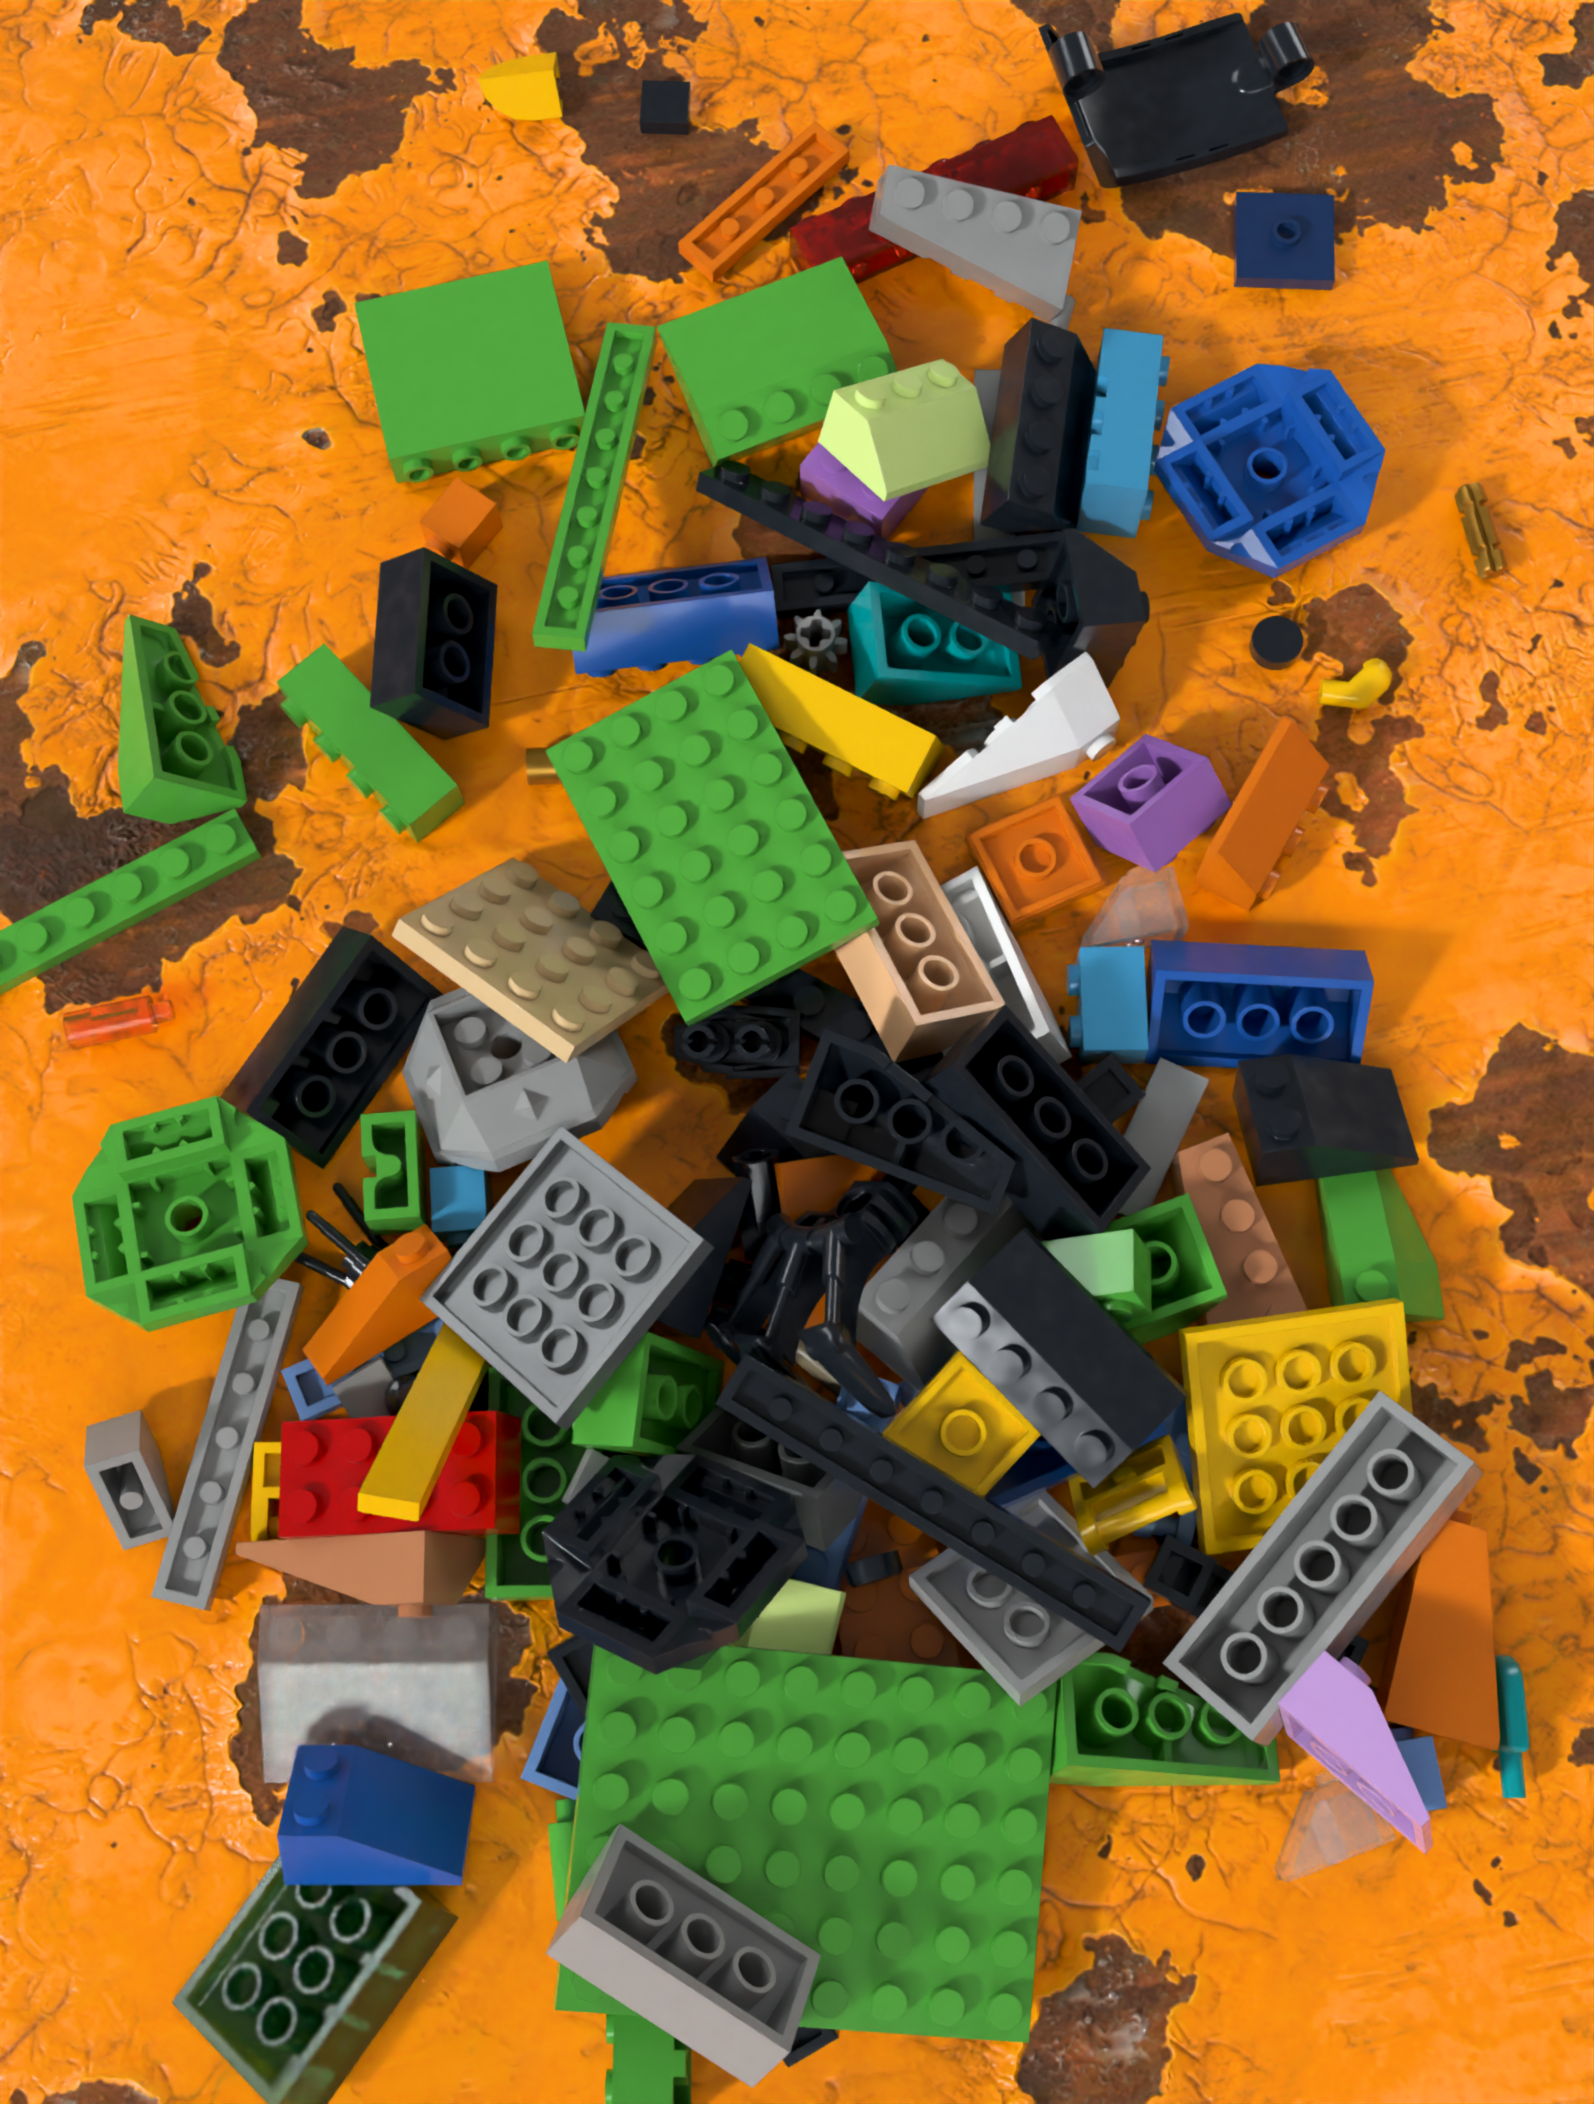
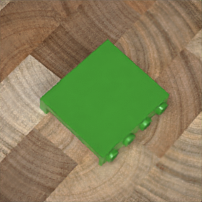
M548 260L354 303L388 459L397 483L406 481L413 483L423 482L430 479L433 475L455 470L468 472L486 463L504 459L517 461L528 457L531 453L553 448L556 450H567L578 445L585 411Z

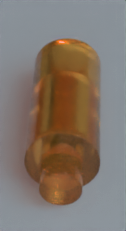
M147 995L66 1012L63 1014V1026L70 1048L76 1050L157 1033L159 1023L173 1021L176 1019L171 1000L154 1003L151 996Z

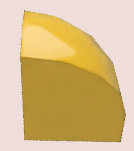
M557 52L507 60L487 69L477 79L485 98L499 112L513 119L536 121L562 117L563 101L560 99L556 78H560Z

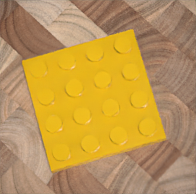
M1396 1298L1178 1329L1184 1389L1189 1393L1185 1399L1194 1499L1197 1505L1195 1512L1199 1550L1206 1555H1214L1255 1548L1379 1391L1413 1415L1404 1302Z

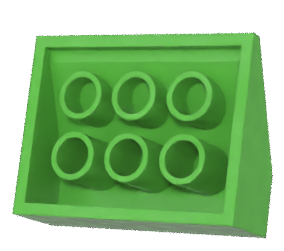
M842 256L657 327L712 468L721 465L724 461L740 460L822 428L834 390L898 372L886 339Z

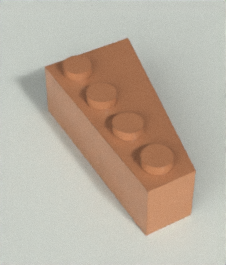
M1229 1133L1179 1151L1169 1167L1174 1198L1186 1193L1189 1194L1228 1298L1195 1321L1196 1326L1307 1311Z

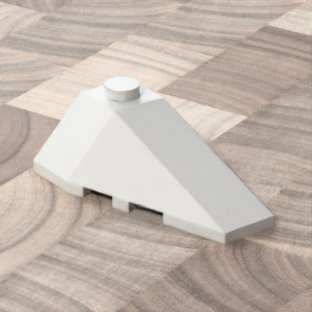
M1085 651L1033 691L1031 695L1036 700L1021 717L1010 719L1006 715L994 726L995 730L984 742L985 748L980 753L975 748L965 751L918 793L917 813L922 819L1076 768L1088 758L1093 762L1097 761L1107 754L1116 744L1115 736L1121 718L1090 655Z
M978 866L941 885L944 894L1007 1007L1058 1064L1071 1058L1072 1055L1054 1014ZM954 1044L945 1049L944 1051H942L944 1056L954 1046Z

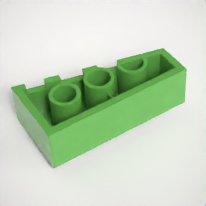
M606 2014L607 2044H613V2069H607L605 2104H691V2048L642 2016Z

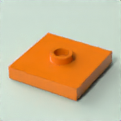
M1060 793L965 834V843L976 865L981 870L1011 930L1096 893L1105 887L1106 882Z

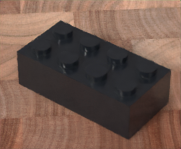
M1006 1004L967 1030L921 1082L925 1088L1016 1161L1004 1194L1047 1241L1103 1233L1151 1169L1147 1162Z

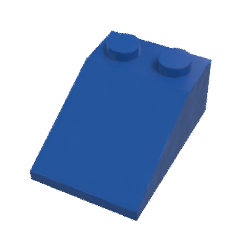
M298 1745L277 1833L285 1885H463L476 1797L475 1785L357 1745Z

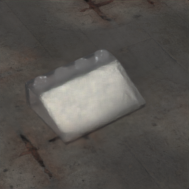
M489 1603L433 1606V1617L398 1618V1607L373 1604L260 1605L257 1666L264 1783H289L298 1745H357L463 1782H494L498 1607Z

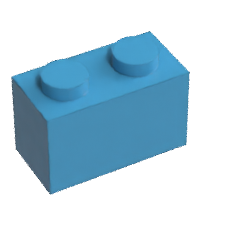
M1144 946L1080 947L1075 964H1068L1066 969L1067 996H1076L1077 1015L1069 1016L1068 1018L1069 1047H1078L1079 1064H1099L1109 1054H1112L1119 1064H1142L1149 1050Z

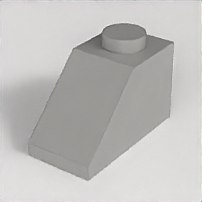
M134 1411L88 1425L86 1430L84 1468L123 1550L169 1537L175 1512L160 1450L142 1411Z

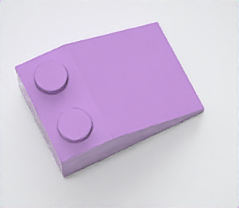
M1324 1650L1278 1702L1286 1734L1426 1855L1433 1847L1430 1816L1372 1689L1368 1687L1372 1681L1349 1658L1343 1657L1338 1662Z

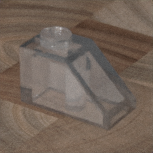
M1138 866L1129 870L1127 876H1122L1084 934L1080 947L1144 946V949L1151 947V940L1182 941L1189 927V922L1174 866L1160 868L1156 873Z
M1328 1770L1315 1775L1318 1783L1317 1786L1303 1791L1274 1866L1279 1880L1289 1883L1396 1840L1391 1824Z

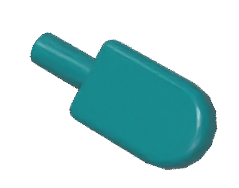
M1495 1655L1500 1743L1498 1751H1492L1498 1753L1502 1798H1526L1522 1753L1528 1751L1530 1741L1523 1675L1519 1664L1513 1657Z

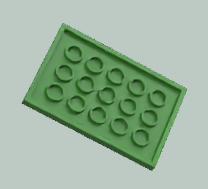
M732 649L545 750L682 1018L689 1027L880 925L874 910Z

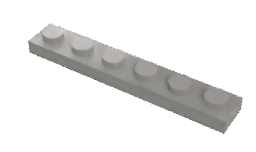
M278 1278L258 1302L237 1307L152 1591L151 1597L211 1611L253 1467L254 1442H260L305 1288L301 1283Z

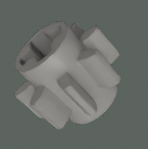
M816 610L814 616H809L805 619L796 615L794 617L796 634L788 633L784 635V648L793 651L790 655V663L797 667L801 665L815 676L817 672L824 671L827 668L835 673L837 671V658L835 654L842 655L847 653V639L838 637L841 632V621L836 619L830 622L825 617H822L820 610ZM812 641H820L819 647H811Z

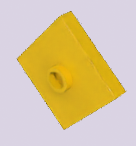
M960 1350L949 1359L881 1432L983 1496L990 1491L1041 1435Z

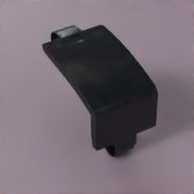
M1233 13L1155 39L1101 53L1096 52L1089 33L1079 31L1060 37L1049 23L1038 27L1099 184L1107 189L1137 184L1199 168L1285 137L1289 134V129L1275 94L1304 80L1311 74L1315 65L1298 23L1284 22L1272 27L1261 37L1257 43L1259 51H1256L1240 13Z

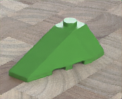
M130 614L125 619L118 753V777L123 812L167 824H174L243 807L247 802L240 758L234 746H225L216 728L220 718L214 706L205 705L195 685L200 677L176 628Z

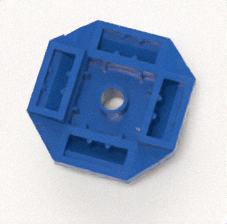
M1255 364L1170 409L1154 472L1207 552L1276 578L1362 532L1381 469L1385 448L1331 370L1309 368L1307 372L1287 366ZM1255 472H1267L1273 478L1264 479L1259 477Z

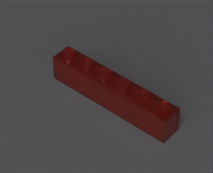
M1051 114L1038 121L1024 122L1014 131L994 140H983L977 143L971 150L955 157L939 159L920 172L1046 202L1075 189L1079 159ZM876 191L863 197L854 196L849 198L840 207L819 216H808L802 219L796 226L790 228V257L799 272L842 256L856 284H859L920 256L869 230Z

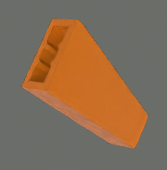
M1455 1510L1404 1575L1376 1700L1386 1721L1498 1751L1500 1728L1488 1535L1486 1529L1470 1525L1472 1514Z

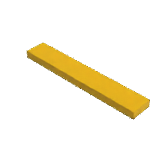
M443 1323L358 1493L357 1511L415 1522L419 1521L490 1365L446 1323Z

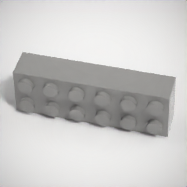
M1379 1391L1164 1660L1163 1664L1250 1740L1267 1747L1284 1726L1278 1702L1324 1650L1337 1660L1484 1474L1469 1457L1383 1392Z

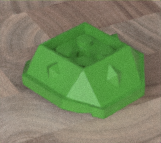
M218 1096L111 1124L99 1145L102 1149L86 1169L72 1195L86 1297L99 1307L147 1332L258 1302L309 1244L291 1146L283 1136L238 1111L236 1107ZM202 1217L201 1222L196 1228L184 1232L186 1225L192 1219Z

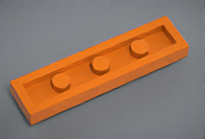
M814 121L678 242L679 254L714 283L849 162L850 150L819 123Z

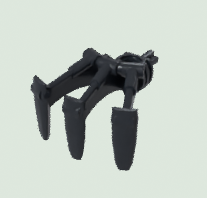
M886 1173L881 1181H854L847 1192L838 1200L837 1205L829 1211H806L795 1221L785 1213L772 1215L766 1223L768 1236L750 1265L749 1269L752 1272L726 1315L721 1311H714L707 1316L703 1330L713 1345L720 1349L737 1367L745 1353L749 1351L811 1389L794 1367L796 1351L801 1339L810 1358L818 1361L869 1412L882 1419L897 1414L893 1399L871 1366L857 1350V1315L861 1295L872 1270L883 1258L896 1252L897 1246L903 1242L910 1229L919 1220L916 1210L908 1201V1198L918 1185ZM826 1292L824 1323L804 1329L812 1311ZM770 1315L764 1335L758 1336L763 1324Z

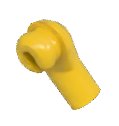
M1372 658L1363 664L1364 668L1349 682L1322 679L1318 692V704L1365 709L1388 690L1392 681V672L1384 660Z

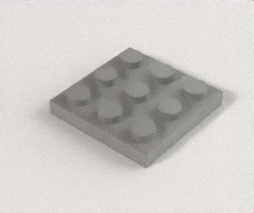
M1047 1491L1006 1508L1012 1514L1149 1597L1151 1604L1143 1617L1153 1610L1154 1597L1108 1551H1103L1095 1556L1090 1555L1081 1539L1077 1521ZM950 1548L909 1575L910 1589L1020 1707L1106 1645Z

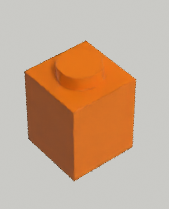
M458 477L453 480L419 521L426 541L424 544L425 548L466 569H469L503 527L497 504Z

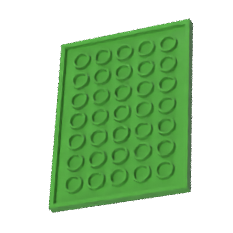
M594 1645L564 1911L611 1834L621 1824L821 1955L798 2027L1029 2043L1057 1680L1020 1707L985 1669L726 1645L721 1647L700 1670L674 1667L655 1675ZM558 1962L553 2001L555 2010L641 2016Z

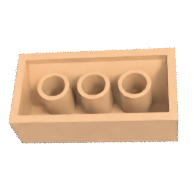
M915 840L842 851L874 910L880 925L834 950L892 1061L896 1063L939 1054L955 1044L971 1027L1005 1005V1002Z

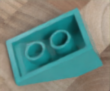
M868 582L847 609L856 696L872 704L907 706L1014 692L1022 687L1017 652L878 582ZM1002 592L1003 598L1012 602L1011 593Z

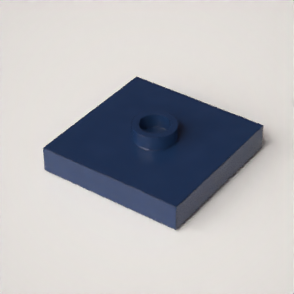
M1236 192L1234 199V287L1332 290L1335 282L1334 195Z

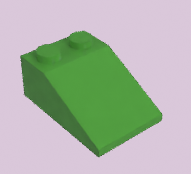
M647 1331L572 1424L574 1431L572 1444L613 1455H638L641 1460L665 1454H677L676 1447L718 1406L715 1403L721 1395L725 1361Z

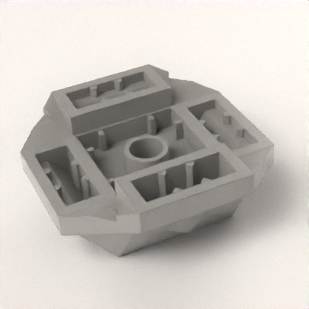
M462 987L430 1000L402 1070L403 1077L437 1163L450 1166L460 1164L492 1172H502L535 1158L560 1126H563L578 1139L601 1130L616 1110L624 1093H628L638 1080L617 1029L568 1063H565Z

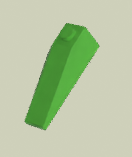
M1391 1169L1314 1179L1331 1307L1396 1298L1404 1302L1405 1323L1445 1319L1437 1263Z
M1100 1652L1093 1653L1057 1680L1049 1783L1099 1787L1275 1785L1280 1782L1276 1736L1267 1747L1253 1742L1206 1700L1178 1688L1179 1682L1163 1675L1155 1678L1130 1667L1131 1661L1115 1654Z

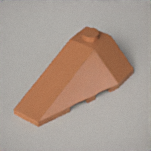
M433 1531L394 1532L236 1543L235 1554L373 1605L398 1607V1618L433 1617V1606H452L458 1604L486 1556V1538Z

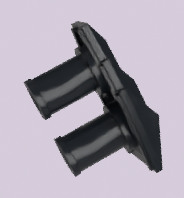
M729 1005L726 1007V1010L718 1011L690 1027L686 1023L675 1025L674 1058L702 1065L703 1071L726 1074V1079L781 1077L789 1069L795 1074L800 1075L801 1010L766 1006Z

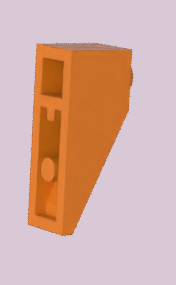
M426 1224L402 1235L396 1242L375 1255L302 1349L327 1386L438 1317L419 1298L446 1267L452 1257Z

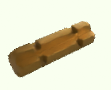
M1479 482L1462 485L1458 488L1454 498L1458 511L1465 514L1461 521L1471 554L1478 557L1474 561L1477 574L1482 580L1497 578L1504 574L1508 564L1504 551L1497 548L1501 541L1489 506H1484V503L1488 501L1484 486Z

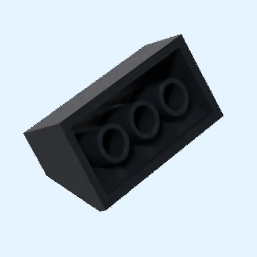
M1031 318L1004 344L980 524L1015 536L1063 531L1064 529L1072 528L1077 530L1096 370L1076 333Z
M342 926L220 1098L236 1107L238 1111L283 1136L293 1151L324 1169L360 1118V1114H363L415 1040L430 1000L444 994L375 937Z
M1026 1227L974 1274L930 1319L1093 1489L1117 1468L1189 1395Z

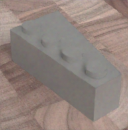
M889 164L877 182L869 230L924 259L929 257L950 268L951 273L966 281L971 279L994 291L993 295L1009 303L1015 302L1033 311L1032 315L1048 323L1063 311L1082 211Z

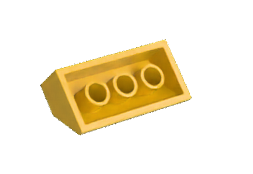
M751 643L748 644L739 662L775 730L779 732L778 735L784 746L801 754H804L808 746L825 755L822 761L823 765L846 777H850L854 769L872 778L868 787L896 801L899 793L913 799L946 750L936 735Z

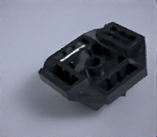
M665 1454L642 1460L639 1459L638 1455H613L542 1531L559 1627L655 1675L674 1667L700 1670L721 1647L739 1640L808 1557L806 1540L790 1494L698 1454Z

